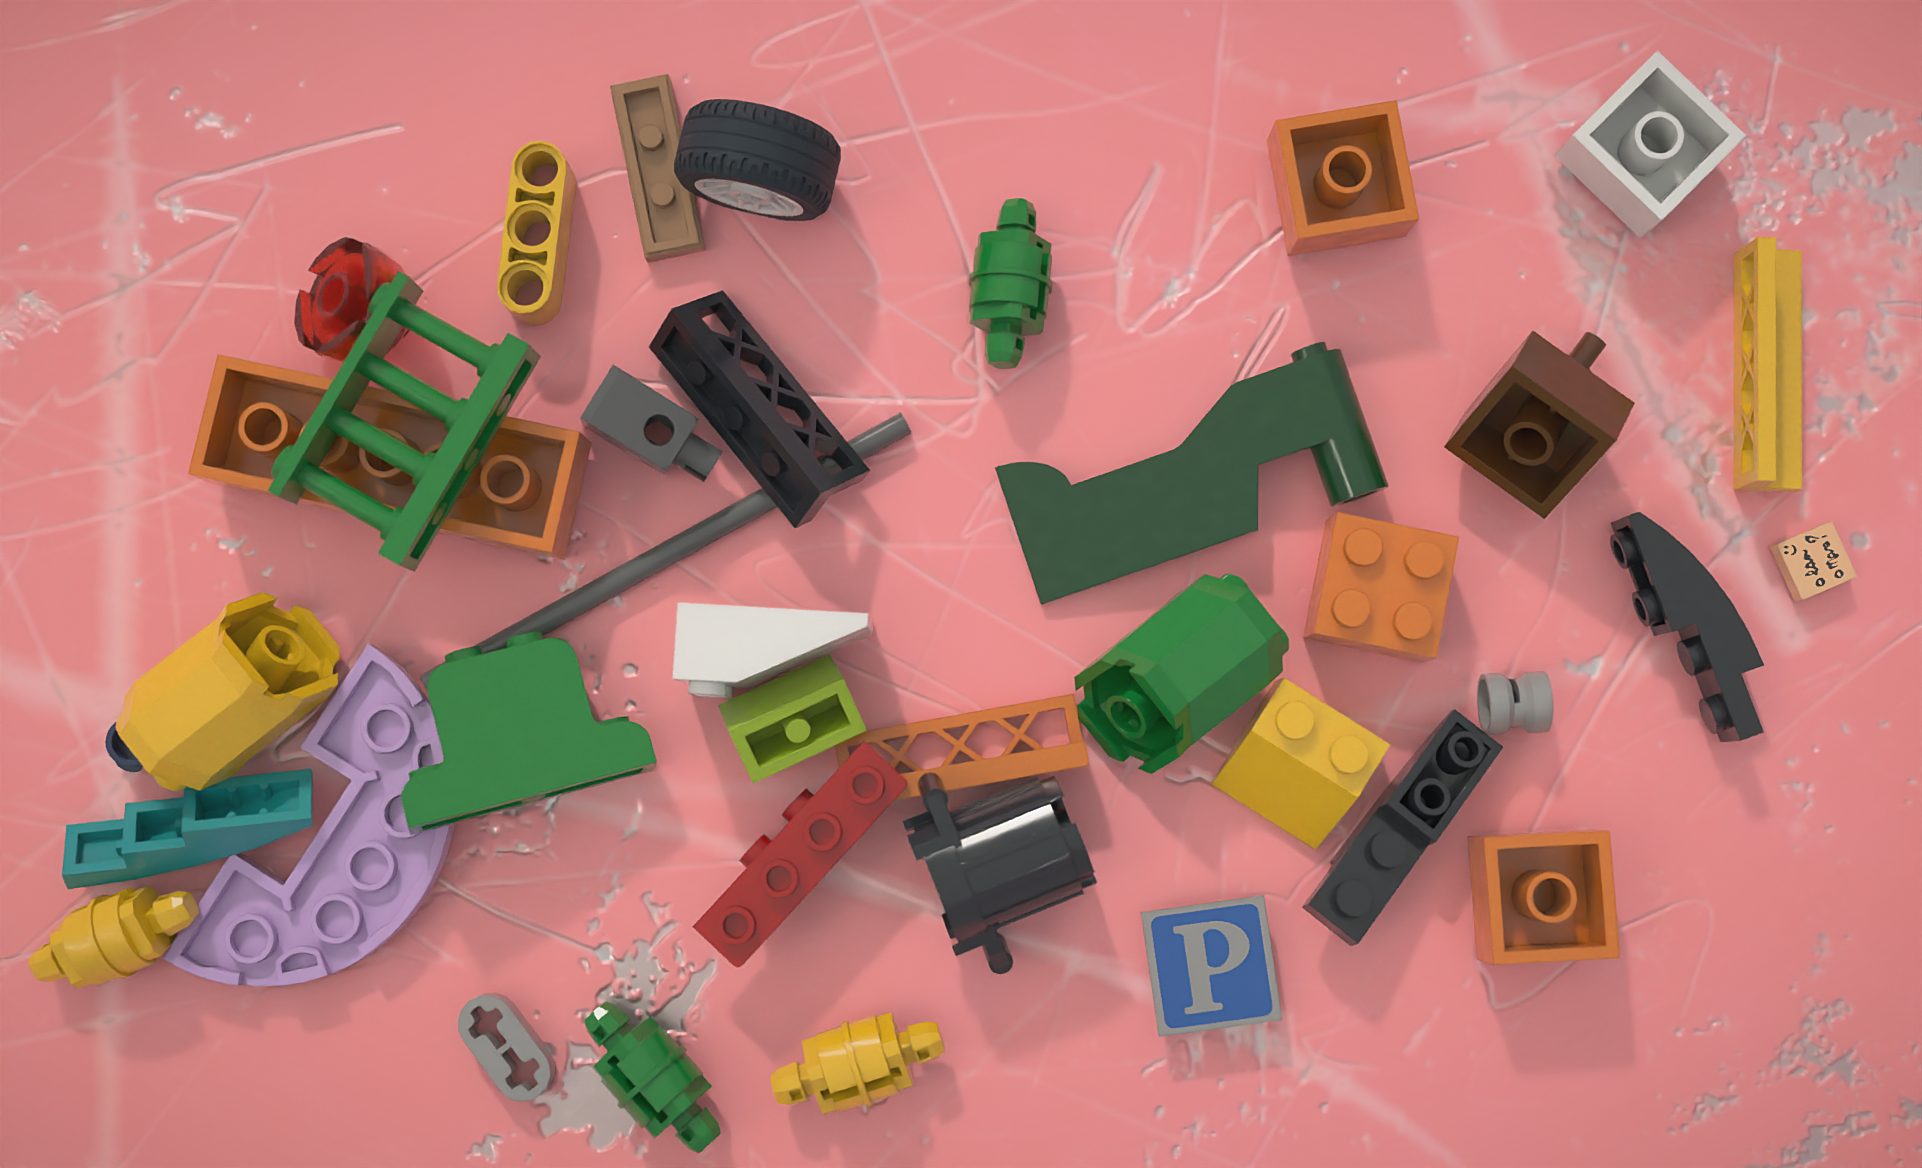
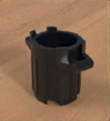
M925 773L919 778L917 785L923 804L928 811L902 821L907 832L914 829V833L907 835L916 861L922 858L925 859L946 912L941 916L950 939L956 937L958 940L957 944L952 945L955 956L982 946L991 971L996 974H1005L1012 968L1013 958L1006 939L997 932V929L1084 894L1083 889L1098 884L1076 823L1072 824L1062 800L1064 794L1055 776L1041 781L1038 778H1034L949 812L947 807L948 795L941 778L935 773Z

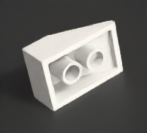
M678 602L672 679L687 684L688 694H695L697 697L732 699L733 687L750 688L873 635V621L868 613Z

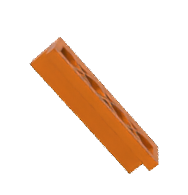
M1074 694L868 730L835 745L838 767L849 758V747L861 745L865 741L867 744L875 743L894 756L890 762L894 769L901 761L914 770V772L900 774L907 780L908 785L896 800L920 796L917 785L918 780L922 775L930 772L939 775L945 790L951 791L1089 766L1086 743L1082 740ZM1064 709L1069 744L1044 748L1024 734L1038 713ZM1028 715L1019 730L1004 720ZM994 721L1013 734L1014 737L1001 756L984 759L964 744L979 723ZM968 726L959 740L944 731L946 729ZM935 732L952 744L954 748L940 767L924 770L904 755L919 734ZM909 736L899 751L884 742L885 740ZM1019 740L1034 749L1010 754ZM959 751L975 760L950 765Z

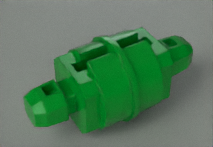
M1023 198L1006 199L999 211L997 230L981 232L979 234L978 244L975 248L973 272L969 275V285L971 286L969 323L987 333L985 335V357L989 365L998 369L1016 368L1023 355L1025 338L1022 336L1039 335L1043 332L1044 319H1046L1048 295L1052 293L1053 282L1050 280L1052 244L1035 234L1036 210L1031 202Z
M606 1001L584 1020L586 1030L598 1047L603 1045L608 1051L593 1066V1069L602 1078L601 1082L619 1101L617 1104L619 1108H625L641 1128H645L654 1139L672 1125L678 1131L675 1136L689 1150L699 1154L721 1134L719 1124L708 1108L702 1109L696 1102L712 1085L702 1075L703 1072L685 1053L687 1049L683 1045L680 1047L664 1027H660L651 1016L632 1029L628 1024L630 1019L616 1005Z

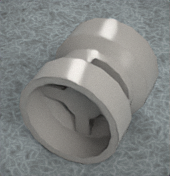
M1544 671L1525 672L1520 678L1507 679L1502 673L1480 675L1477 687V708L1482 731L1487 735L1505 734L1510 728L1520 727L1527 733H1546L1550 731L1553 720V696L1547 673Z

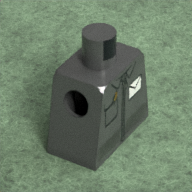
M612 365L580 417L584 428L663 475H666L671 465L674 464L704 482L723 452L692 433L699 420L696 416L615 365ZM653 422H659L671 429L672 438L666 444L659 446L645 437V428Z

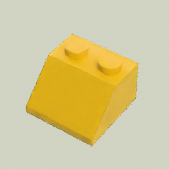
M1281 678L1274 681L1212 780L1211 785L1316 850L1358 799L1391 744L1286 678Z

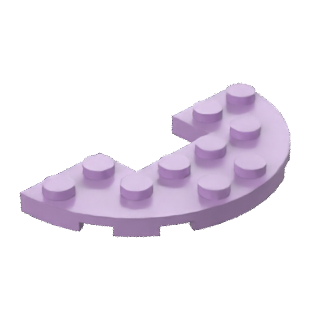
M369 643L366 645L300 747L349 778L351 782L287 881L285 882L242 853L229 856L198 904L199 914L187 928L180 931L163 957L164 960L194 975L228 985L279 987L303 983L336 973L356 964L377 951L409 922L426 900L439 877L448 854L454 824L410 835L401 796L404 786L409 781V772L442 763L444 758L427 696L411 675L377 646Z

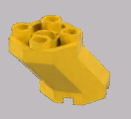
M264 592L229 603L213 622L134 682L125 695L123 710L117 717L116 730L145 770L154 776V779L161 787L172 791H181L186 787H190L200 791L237 775L249 759L327 699L338 685V673L333 674V667L339 661L340 646L311 610L298 605H294L289 612L273 606L279 598Z

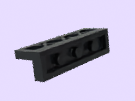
M723 290L671 308L650 343L649 348L794 528L812 521L831 495L863 481L870 469ZM715 314L728 329L730 336L712 331L702 318ZM740 360L757 365L766 376V382L748 376L739 365ZM777 405L794 410L803 421V427L786 422L777 411ZM814 451L830 455L842 471L830 476L814 457Z

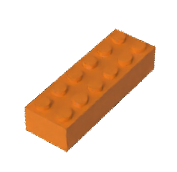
M217 354L188 474L210 484L282 499L267 491L274 480L271 477L273 464L285 447L295 445L333 379ZM367 386L352 411V414L425 455L429 452L437 453L449 433L445 430V422L384 389ZM506 416L438 533L565 560L592 443L579 431ZM340 435L337 436L319 466L322 470L393 510L399 506L404 508L417 487L412 483V476ZM305 490L298 502L347 513L308 490Z

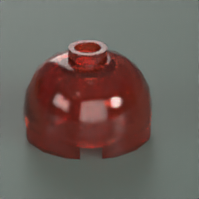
M343 237L329 244L314 259L308 269L309 272L317 274L310 293L300 289L296 299L294 324L298 341L304 347L314 350L319 356L344 362L371 317L368 309L374 294L385 282L391 284L398 271L407 275L402 266L380 248L353 238ZM405 327L401 328L387 354L407 335L408 329Z

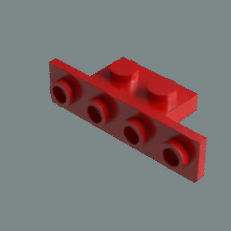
M863 741L815 794H812L806 788L795 798L781 815L789 823L773 840L763 834L739 860L746 869L692 927L734 967L744 965L907 788V780Z

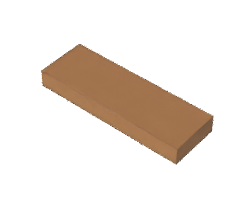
M669 74L610 85L642 248L647 263L706 251L695 195L681 185L674 173V161L680 141L681 127Z

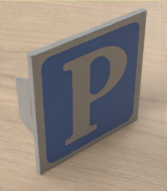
M1264 895L1141 912L1159 1037L1282 1020Z

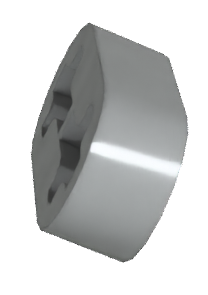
M485 993L467 1002L461 1009L458 1018V1031L464 1043L498 1089L506 1097L518 1102L530 1101L543 1094L553 1083L556 1074L555 1061L551 1052L516 1005L509 998L498 993ZM480 1006L486 1012L498 1009L501 1012L503 1018L497 1023V1028L507 1041L504 1045L500 1043L491 1031L482 1035L476 1031L475 1025L481 1020L480 1014L477 1012ZM512 1048L523 1062L529 1061L532 1058L538 1062L540 1068L534 1073V1078L538 1083L535 1087L528 1081H524L519 1085L513 1081L511 1075L518 1068L507 1052L509 1049Z

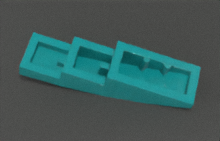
M312 769L230 777L200 791L186 787L181 798L125 803L124 819L66 825L62 878L67 890L136 880L199 866L261 847L313 826Z

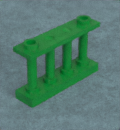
M398 271L391 284L385 282L374 294L368 309V313L371 315L369 321L295 445L285 447L275 460L271 470V477L274 480L267 491L296 505L305 490L312 492L380 531V539L384 543L378 554L401 567L415 572L541 356L531 345L510 333L506 334L501 345L494 343L488 346L418 307L416 303L424 290L410 277ZM402 327L478 368L477 376L481 378L469 399L462 397L457 401L384 359ZM370 381L445 422V430L449 433L437 453L429 452L425 455L352 414L353 409ZM338 435L413 477L412 483L417 487L404 508L399 506L393 510L319 468Z

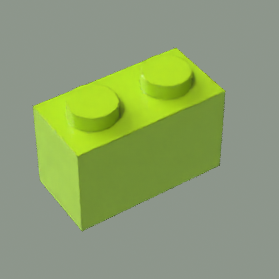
M830 654L718 705L728 732L753 784L867 731L846 682Z

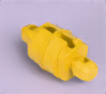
M149 885L137 890L129 887L109 896L101 895L90 900L89 904L70 911L71 914L65 916L63 922L49 935L50 942L40 946L29 958V968L34 977L39 981L53 982L67 977L70 984L78 989L90 984L99 986L117 978H128L136 974L139 969L156 963V959L162 957L177 937L176 933L187 928L197 917L199 907L189 892L175 891L159 896L156 889Z
M891 1012L878 1017L873 1015L851 1023L847 1020L842 1022V1026L817 1033L815 1037L802 1040L805 1063L799 1065L795 1061L777 1069L770 1075L771 1087L777 1103L782 1105L809 1101V1096L815 1095L824 1115L837 1110L840 1113L861 1105L869 1107L874 1104V1101L899 1094L900 1090L913 1087L910 1064L917 1062L918 1065H922L941 1056L946 1051L937 1022L926 1021L908 1025L906 1031L899 1032Z

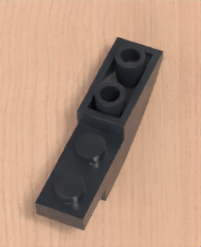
M1636 512L1611 522L1615 533L1610 537L1613 554L1623 569L1628 568L1637 590L1632 594L1636 614L1644 626L1651 627L1654 636L1678 630L1681 641L1677 643L1678 656L1685 671L1690 676L1695 675L1703 696V699L1699 701V709L1708 730L1713 734L1717 733L1720 742L1742 741L1764 733L1742 677V673L1764 666V663L1750 632L1726 593L1710 572L1683 544L1641 512Z
M1456 709L1450 711L1359 822L1330 861L1332 866L1302 908L1348 945L1354 946L1359 944L1425 849L1437 842L1501 752L1503 746Z

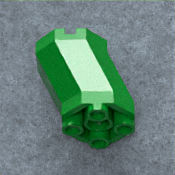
M1229 573L1224 574L1221 578L1204 574L1177 593L1165 605L1074 677L1075 690L1077 691L1081 687L1084 689L1085 699L1077 705L1079 720L1109 757L1124 762L1132 756L1144 761L1138 769L1153 774L1178 759L1195 742L1283 672L1282 656L1289 650V638L1242 578Z

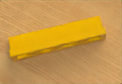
M1757 237L1734 253L1733 490L1796 492L1802 489V250L1776 249V237Z

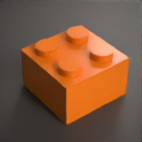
M1397 100L1275 121L1266 142L1287 256L1406 237L1419 220V214Z
M1336 512L1325 522L1303 638L1421 663L1436 659L1459 536Z
M1585 829L1467 836L1477 960L1492 965L1620 958L1610 830Z

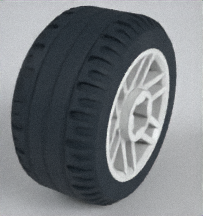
M710 99L702 101L689 109L684 119L674 161V173L685 189L717 205L778 220L808 221L817 218L827 211L831 203L841 161V148L828 130L813 121L791 112L748 101Z

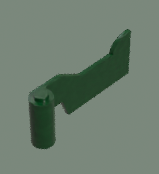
M1319 342L1294 351L1290 354L1292 363L1231 385L1177 448L1071 485L1068 478L1061 471L1043 463L1016 462L995 467L1041 605L1258 531V466L1291 454L1311 449L1331 507L1346 504L1388 488L1389 484L1341 349L1328 350L1325 342Z

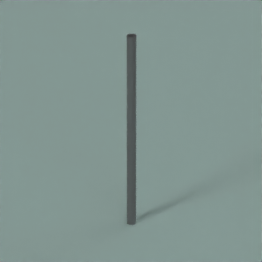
M900 412L847 442L858 456L864 460L912 434ZM823 454L816 458L830 476L842 471L830 455ZM761 488L473 647H481L482 653L485 654L507 648L506 640L520 634L540 631L542 635H545L777 508V506ZM440 665L420 675L426 690L431 673Z

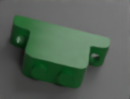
M535 631L506 640L507 648L483 654L481 647L475 646L448 653L444 656L446 663L440 665L431 673L427 683L429 704L444 759L442 763L419 768L408 773L409 781L404 786L401 801L410 835L651 772L654 770L657 760L650 735L644 727L630 721L629 716L616 717L600 722L594 720L576 653L571 645L562 639H543L542 632Z

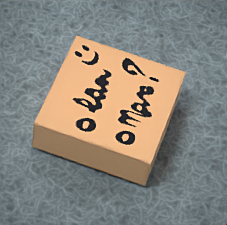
M1833 521L1770 546L1794 602L1804 600L1858 577Z

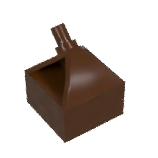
M1532 330L1464 412L1444 448L1545 519L1617 441L1635 403L1590 370V367L1606 347V343L1601 338L1591 332H1585L1572 352L1567 355Z

